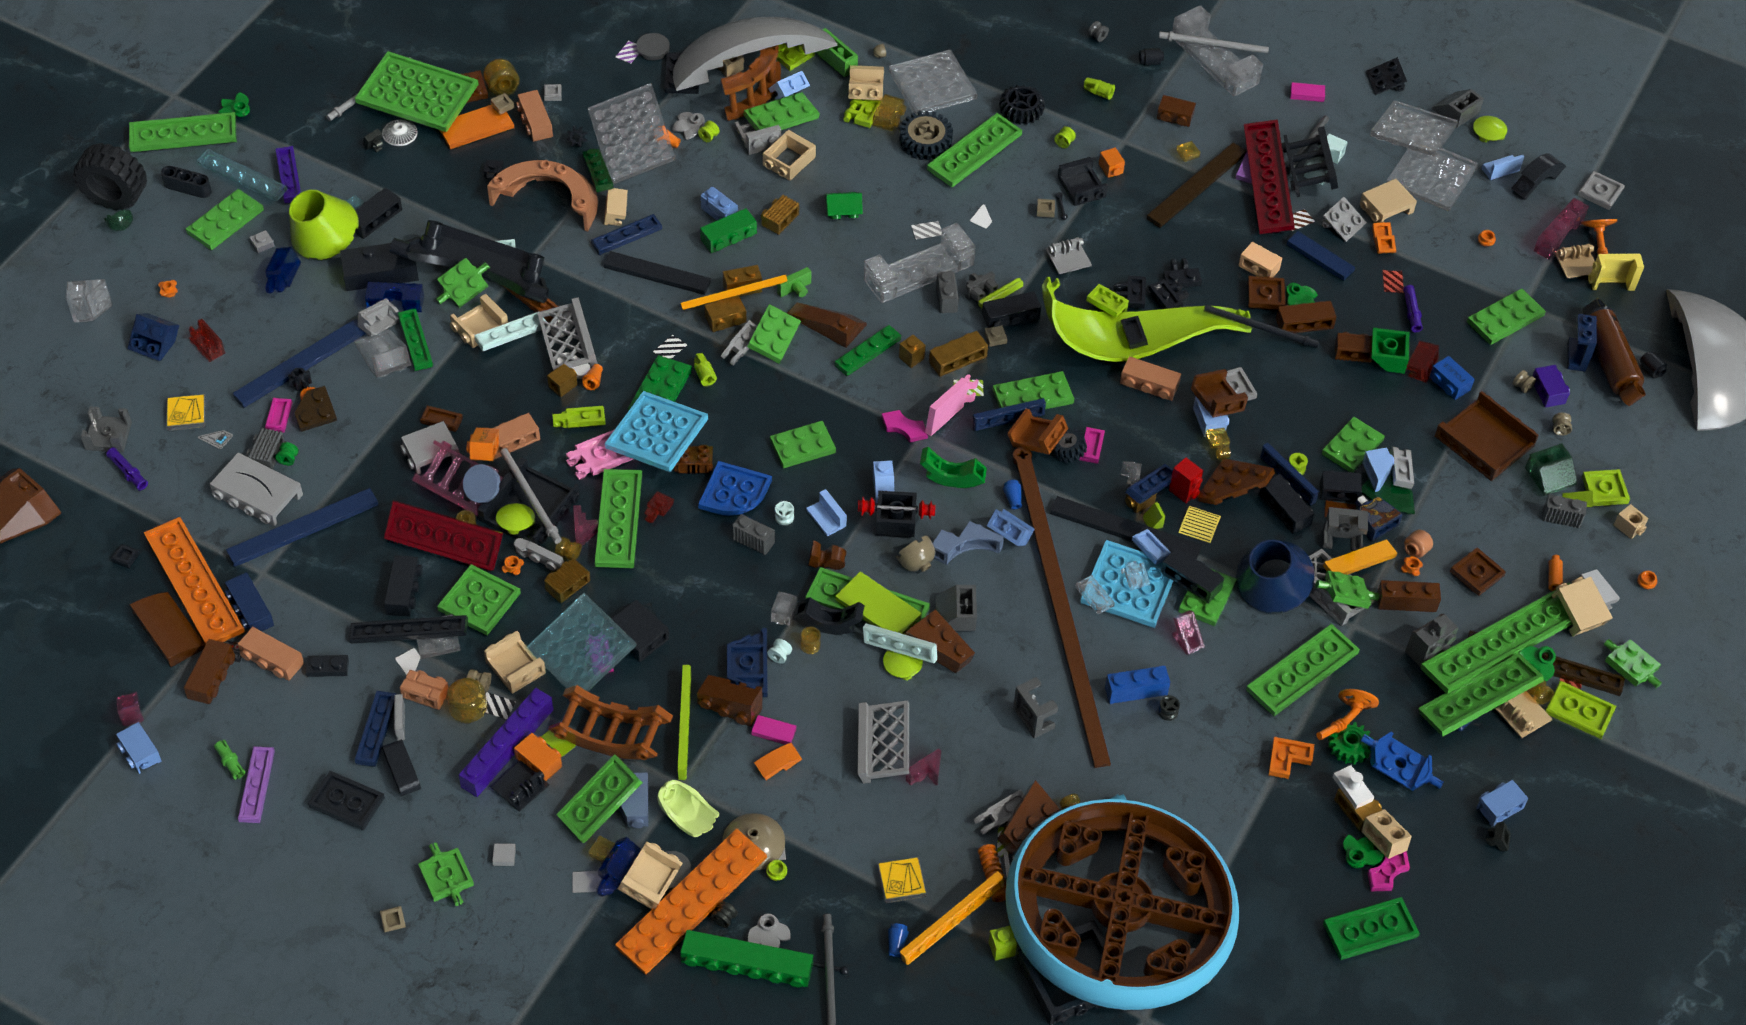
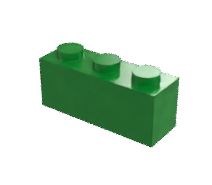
M745 208L701 227L700 239L709 252L714 253L757 234V221Z

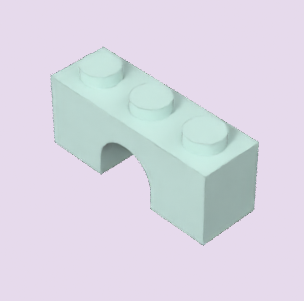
M1328 134L1327 139L1332 160L1338 164L1345 154L1347 141ZM1324 157L1311 158L1306 161L1304 166L1321 163ZM1321 169L1304 174V177L1309 179L1325 175L1324 173H1327V170L1323 171Z

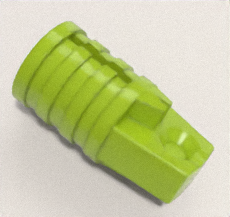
M1088 77L1084 81V89L1109 100L1112 98L1115 85Z
M703 353L696 354L694 368L703 386L714 384L717 376L710 362L707 361Z

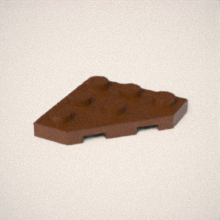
M1223 458L1198 494L1199 502L1217 505L1223 502L1222 499L1230 496L1236 498L1248 493L1247 490L1254 487L1263 488L1267 486L1275 474L1274 469Z

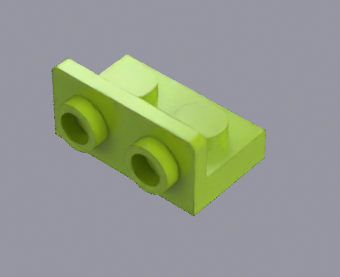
M1100 284L1090 292L1086 299L1087 302L1116 318L1121 312H1127L1129 300Z

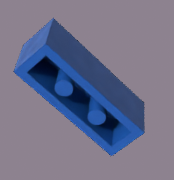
M1166 666L1107 674L1105 683L1109 704L1168 695L1170 687Z

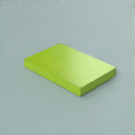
M1560 681L1545 712L1553 718L1602 739L1616 709V705Z

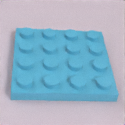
M643 391L605 442V448L671 472L709 419L708 414Z
M1106 540L1082 595L1081 603L1155 628L1173 580L1161 573L1163 562L1155 565L1144 552Z

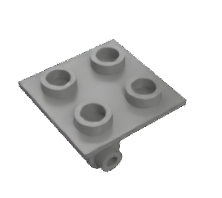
M1343 197L1323 215L1322 226L1324 228L1332 226L1341 238L1347 242L1367 222L1348 200Z
M1076 237L1070 241L1052 243L1051 246L1045 249L1058 274L1092 266L1081 246L1084 244L1082 238Z

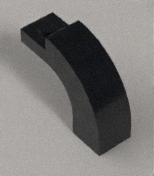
M1550 153L1543 154L1533 160L1521 172L1522 176L1511 189L1526 200L1544 179L1552 177L1555 180L1566 165Z
M809 597L797 603L793 619L806 628L832 635L847 634L853 632L855 624L861 622L865 605L857 602L843 609H832L819 604Z

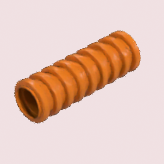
M983 845L978 849V855H980L979 858L986 880L997 871L1003 876L1004 887L991 897L994 902H1002L1006 900V880L1001 863L999 862L998 853L995 845Z

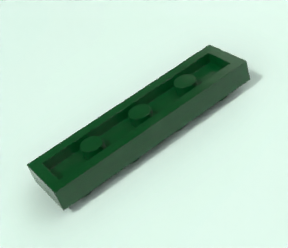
M589 149L582 152L596 192L614 189L600 149Z

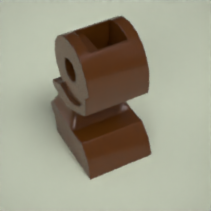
M813 540L808 566H813L814 568L830 567L835 570L845 567L846 550L832 545L827 550L821 551V544Z

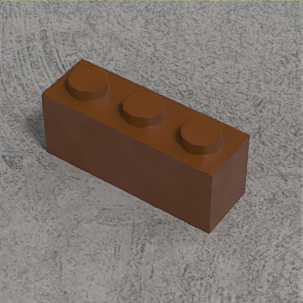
M1331 301L1280 306L1276 315L1279 328L1292 333L1334 329L1337 318Z
M1381 580L1377 591L1380 594L1377 601L1379 610L1437 612L1441 601L1440 583Z
M208 639L184 686L187 699L211 704L213 698L218 694L221 682L226 679L229 666L234 663L235 653L231 644Z

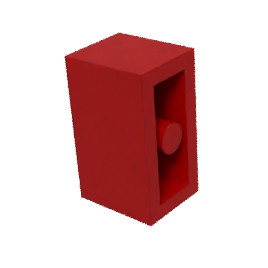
M1184 458L1173 468L1169 491L1185 503H1188L1191 499L1194 500L1200 493L1199 488L1203 481V470L1188 458Z

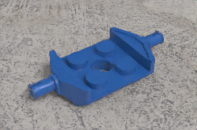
M1393 732L1386 734L1379 740H1374L1366 734L1362 736L1360 741L1371 747V766L1412 791L1428 782L1438 789L1443 785L1444 781H1441L1432 774V756L1428 755L1425 758L1392 738ZM1395 760L1400 761L1403 764V768H1399L1395 764Z

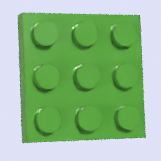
M471 564L437 608L438 611L447 616L467 615L468 626L488 636L521 594L520 588Z

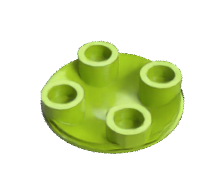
M1494 116L1479 117L1473 124V129L1482 142L1503 140L1507 134L1506 124Z
M508 504L497 512L496 521L500 527L508 530L509 534L515 535L519 531L534 525L535 514L530 507L524 504Z
M887 650L883 657L884 670L891 675L906 681L910 680L912 676L921 670L923 660Z

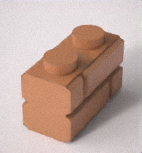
M409 670L406 679H404L400 686V692L405 699L440 710L449 693L448 682L442 677L436 676L434 678L421 670L417 672Z

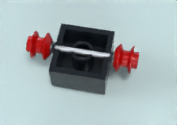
M878 490V503L875 505L872 497L869 501H865L864 497H862V500H858V512H862L861 516H863L864 512H868L872 516L874 509L877 511L876 535L914 537L915 518L918 511L921 519L924 516H928L931 520V516H935L936 505H933L932 501L929 504H925L922 500L918 508L916 505L917 493Z

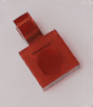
M657 491L647 503L645 514L648 516L645 520L653 523L658 514L664 516L674 504V499Z

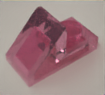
M575 505L573 510L576 547L581 548L598 532V520H586V512L582 513L581 505Z
M1189 610L1173 618L1177 631L1172 633L1173 637L1187 655L1205 647L1194 611Z
M137 692L117 697V710L123 726L144 721Z
M938 748L911 766L909 774H906V781L913 785L924 780L927 775L937 786L941 750Z

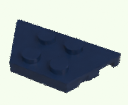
M767 628L761 629V632L756 635L750 636L749 634L741 640H735L727 644V679L731 681L730 683L739 685L740 682L746 683V687L753 689L756 686L762 687L763 697H768Z

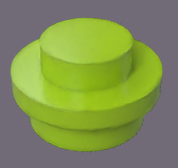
M773 860L767 865V876L775 881L782 880L787 875V866L780 860Z

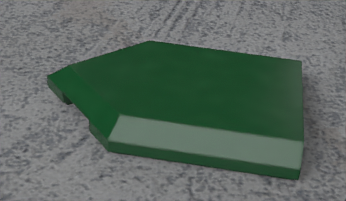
M1391 474L1377 492H1375L1370 479L1362 485V494L1368 499L1373 500L1376 497H1381L1398 511L1406 512V514H1415L1412 490L1393 485V476Z

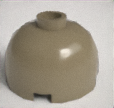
M928 536L921 537L923 541L919 543L915 540L899 552L901 556L896 555L899 563L908 571L915 572L921 570L924 572L932 566L930 563L933 561L936 553L934 545Z

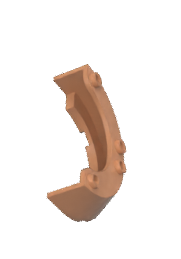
M548 160L521 162L499 172L487 185L489 203L493 206L500 194L514 197L517 191L526 186V183L536 179V181L550 180L561 182L571 192L572 209L578 212V215L583 216L585 231L588 232L597 215L598 197L593 185L580 173L557 162Z

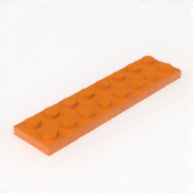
M181 517L144 532L145 538L205 645L208 639L225 642L244 633V627Z
M736 828L659 902L656 909L653 908L615 944L616 948L647 975L685 938L686 931H692L721 901L767 858V854Z

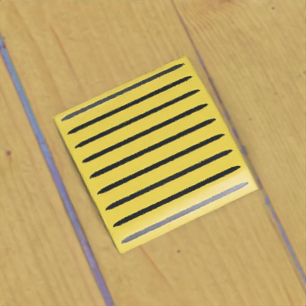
M1189 506L1179 533L1211 543L1221 516Z

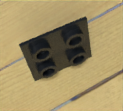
M1398 57L1366 71L1375 95L1394 87L1398 91L1404 90L1407 79Z
M520 760L498 779L491 788L520 812L549 786V783L543 779L544 774L541 771L534 772Z

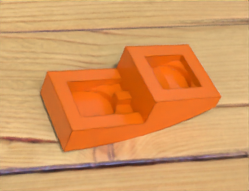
M1373 223L1372 232L1378 254L1396 253L1395 237L1392 235L1391 223Z
M789 743L771 751L754 763L764 779L768 780L782 769L785 771L801 761L802 757L794 745Z

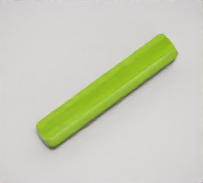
M1016 278L978 301L979 307L982 309L983 302L1005 298L1022 288L1023 281L1020 278Z

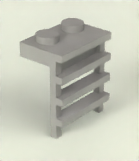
M735 122L737 132L740 134L749 155L766 151L781 137L779 125L756 131L751 124L740 126L738 122Z

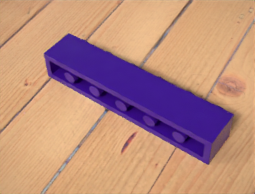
M537 688L528 695L460 772L461 788L476 797L483 792L515 755L514 748L529 734L534 733L553 711L551 696Z

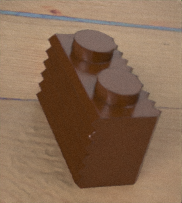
M1163 95L1158 108L1157 119L1189 127L1195 112L1196 103Z
M1349 332L1337 333L1335 340L1336 360L1372 362V336L1365 333L1360 335L1350 334Z

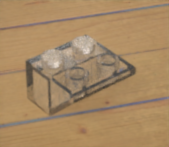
M105 279L67 282L66 300L74 322L94 321L112 306V300Z

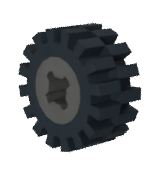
M1071 427L1068 428V431H1066L1053 449L1056 459H1059L1061 462L1064 459V463H1068V460L1073 463V459L1078 461L1080 460L1079 456L1084 457V453L1087 452L1084 434L1080 430L1077 431V428H1074L1073 431Z

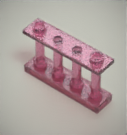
M434 440L433 444L438 446L440 450L426 474H423L421 477L415 473L412 480L478 516L477 509L480 504L471 499L468 502L463 499V480L458 489L454 490L453 493L447 491L449 489L447 486L462 460L471 464L470 468L479 464L452 450L451 444L443 440L441 443ZM448 452L456 456L441 483L439 482L437 485L432 483L434 480L433 476L446 453Z

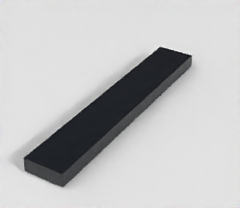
M610 251L604 262V268L705 295L711 283V278L612 251Z
M467 615L351 623L349 642L353 644L466 636L468 617Z

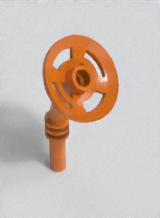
M1617 219L1581 222L1584 226L1594 228L1598 244L1597 254H1608L1603 231H1605V227L1616 223Z
M1344 689L1340 691L1339 699L1348 706H1351L1352 710L1343 718L1332 722L1331 726L1316 734L1317 738L1322 740L1333 733L1345 730L1347 725L1360 711L1377 707L1379 705L1378 698L1369 692L1358 689Z

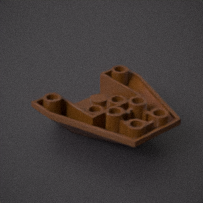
M11 469L0 477V543L45 526L61 514V511L47 492L22 469Z

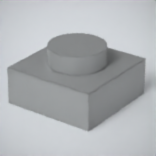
M266 230L249 237L250 242L258 253L274 247V242Z

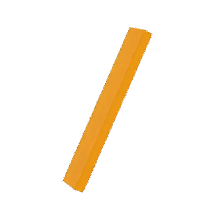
M786 275L774 277L682 302L681 306L683 310L785 283L788 279Z
M998 871L905 946L900 951L902 961L909 965L1004 887L1003 876Z

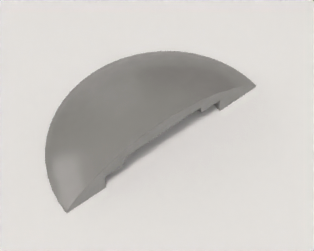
M754 17L733 21L703 34L681 53L673 70L674 86L676 91L707 83L709 82L707 71L722 67V60L783 43L788 48L800 45L805 55L835 47L837 43L821 28L792 18Z
M1667 289L1672 318H1678L1679 322L1683 324L1693 370L1691 380L1694 395L1690 403L1696 431L1722 429L1742 422L1746 419V320L1732 309L1708 297L1681 290Z

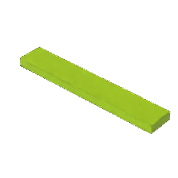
M683 665L678 780L687 779L691 694L690 665Z

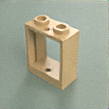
M788 130L763 152V166L791 181L816 157V145ZM787 148L801 155L790 166L776 159Z

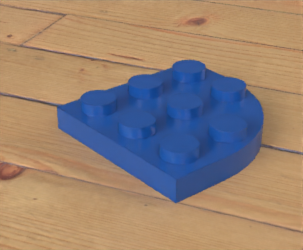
M718 461L698 504L699 509L726 516L746 513L762 502L772 482V476Z

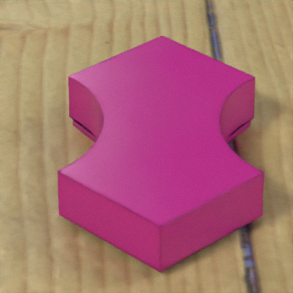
M900 410L882 413V420L887 432L900 433L909 442L928 439L923 420L915 421L908 419Z
M1407 851L1389 859L1385 856L1381 865L1368 870L1367 874L1371 892L1392 891L1394 878L1398 874L1410 869Z

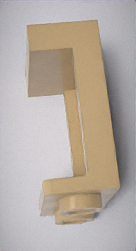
M850 65L848 99L882 100L884 67Z
M1394 179L1362 193L1360 206L1362 210L1367 212L1372 221L1384 223L1386 218L1405 211L1407 215L1414 213L1417 200L1397 179Z
M487 294L480 297L481 304L462 316L457 318L454 314L450 315L451 329L455 333L458 332L462 340L472 348L478 346L474 335L508 323L507 314Z
M1579 577L1569 585L1563 583L1557 586L1556 591L1552 594L1553 598L1559 597L1574 625L1569 629L1572 637L1605 625L1613 618L1591 577L1586 579Z
M518 631L506 635L504 639L491 644L484 650L486 662L512 694L546 674L544 661L540 657L537 659L521 640Z
M646 841L628 873L623 878L618 890L648 908L656 909L683 863L679 861L677 856L662 851L657 844Z

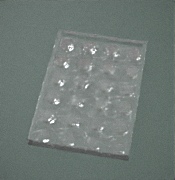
M651 83L588 107L600 151L613 184L677 160Z

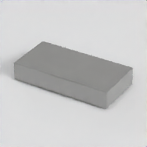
M403 694L394 696V730L398 740H405V703Z

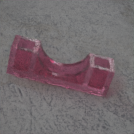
M1573 198L1538 237L1534 252L1549 260L1554 252L1558 250L1567 233L1572 228L1576 230L1581 222L1584 221L1589 205Z

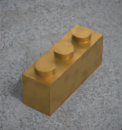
M978 331L967 333L963 337L951 340L944 345L930 350L929 363L939 377L986 358L988 344Z

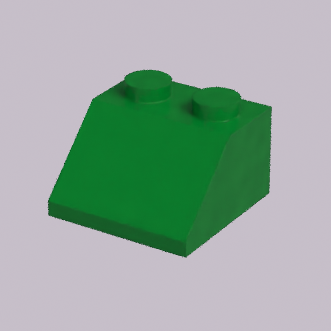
M861 192L824 194L826 214L831 216V219H841V215H848V218H859V214H863Z
M1373 328L1371 358L1386 372L1405 374L1409 361L1410 332Z

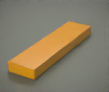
M1386 539L1325 561L1323 567L1326 571L1341 572L1348 575L1393 559L1397 556V552Z

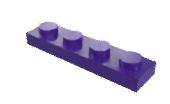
M293 146L276 148L285 203H291L301 193Z

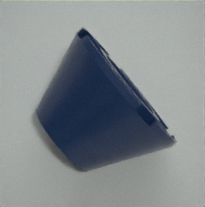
M1265 540L1255 545L1242 557L1236 572L1237 587L1242 598L1251 607L1265 613L1281 611L1284 613L1298 607L1310 595L1315 581L1313 563L1307 553L1299 546L1283 540ZM1278 559L1290 564L1286 572L1278 577L1267 578L1257 573L1260 566L1269 560Z

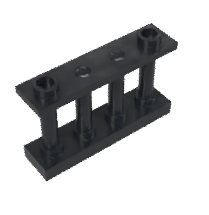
M1324 126L1318 127L1319 135H1315L1316 137L1288 143L1287 135H1283L1284 143H1282L1283 153H1287L1293 178L1290 181L1291 189L1296 191L1297 197H1300L1299 188L1323 182L1330 183L1331 190L1338 188L1337 176ZM1314 144H1317V146L1321 145L1318 148L1319 150L1291 156L1290 150ZM1324 157L1321 163L1294 168L1293 162ZM1321 169L1323 171L1327 170V173H1324L1325 175L1297 181L1296 175Z

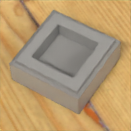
M561 84L544 85V101H562Z
M494 844L493 866H514L516 844Z

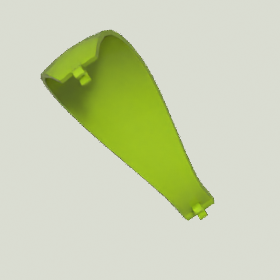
M1046 277L1041 286L1046 313L1056 332L1074 350L1094 359L1112 362L1127 361L1129 356L1139 359L1215 329H1230L1251 333L1252 330L1250 326L1204 312L1205 306L1121 312L1116 318L1107 312L1080 309L1057 301L1054 291L1060 286L1058 278L1051 283L1050 277ZM1212 306L1249 319L1251 317L1249 311L1245 312L1241 309L1234 310L1232 308ZM1138 316L1148 345L1130 349L1121 320Z

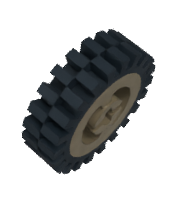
M918 111V116L914 112L911 114V117L908 115L906 120L902 121L899 136L900 146H902L903 151L907 150L906 154L911 155L913 153L912 157L915 159L918 155L920 156L919 160H923L924 157H927V160H931V156L936 159L938 155L940 156L952 146V124L948 123L947 118L943 119L941 114L936 117V112H932V115H929V111H925V114H922V111Z

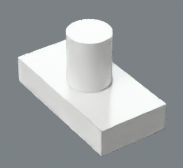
M1351 765L1333 774V779L1355 809L1373 801L1374 796L1362 781V774L1356 772Z

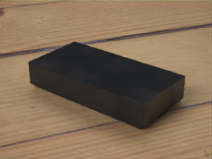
M1138 316L1121 320L1130 349L1148 345Z

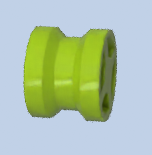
M710 120L704 124V127L702 126L698 130L700 138L708 143L713 140L714 136L720 133L717 124Z
M1065 126L1060 130V133L1056 134L1054 140L1059 147L1068 148L1070 143L1075 140L1076 134L1070 127Z
M1294 453L1290 456L1289 463L1303 475L1306 471L1308 459L1304 454Z

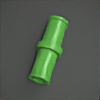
M226 740L218 741L214 748L220 755L223 766L228 768L233 779H240L245 775V770L238 762V756L231 751Z

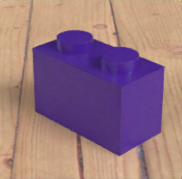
M1550 365L1535 368L1532 375L1536 378L1534 387L1544 407L1566 404L1567 398L1570 395V389L1565 384L1562 373L1558 370L1557 366Z

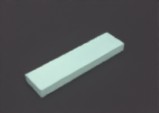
M538 312L474 335L475 341L481 350L485 351L540 331L542 328Z
M867 623L863 626L864 643L931 663L937 661V645L935 643Z

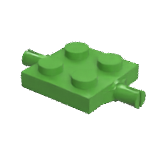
M467 258L463 259L437 279L444 289V293L436 298L437 301L442 304L450 298L459 308L489 287L482 277V273L490 268L489 265L485 262L476 268Z
M1327 571L1325 575L1326 582L1317 580L1315 584L1316 588L1328 591L1333 602L1366 609L1371 605L1370 599L1378 601L1380 597L1379 593L1367 590L1363 578L1341 572Z
M1610 639L1604 643V646L1612 651L1607 656L1605 662L1635 687L1641 682L1646 681L1651 683L1656 689L1661 685L1662 682L1653 676L1661 664L1631 639L1620 646H1617Z
M433 843L434 847L430 844L429 848L433 856L418 864L434 902L451 896L455 906H459L458 901L460 905L463 903L459 892L474 886L473 879L458 848L448 852H441L437 843Z

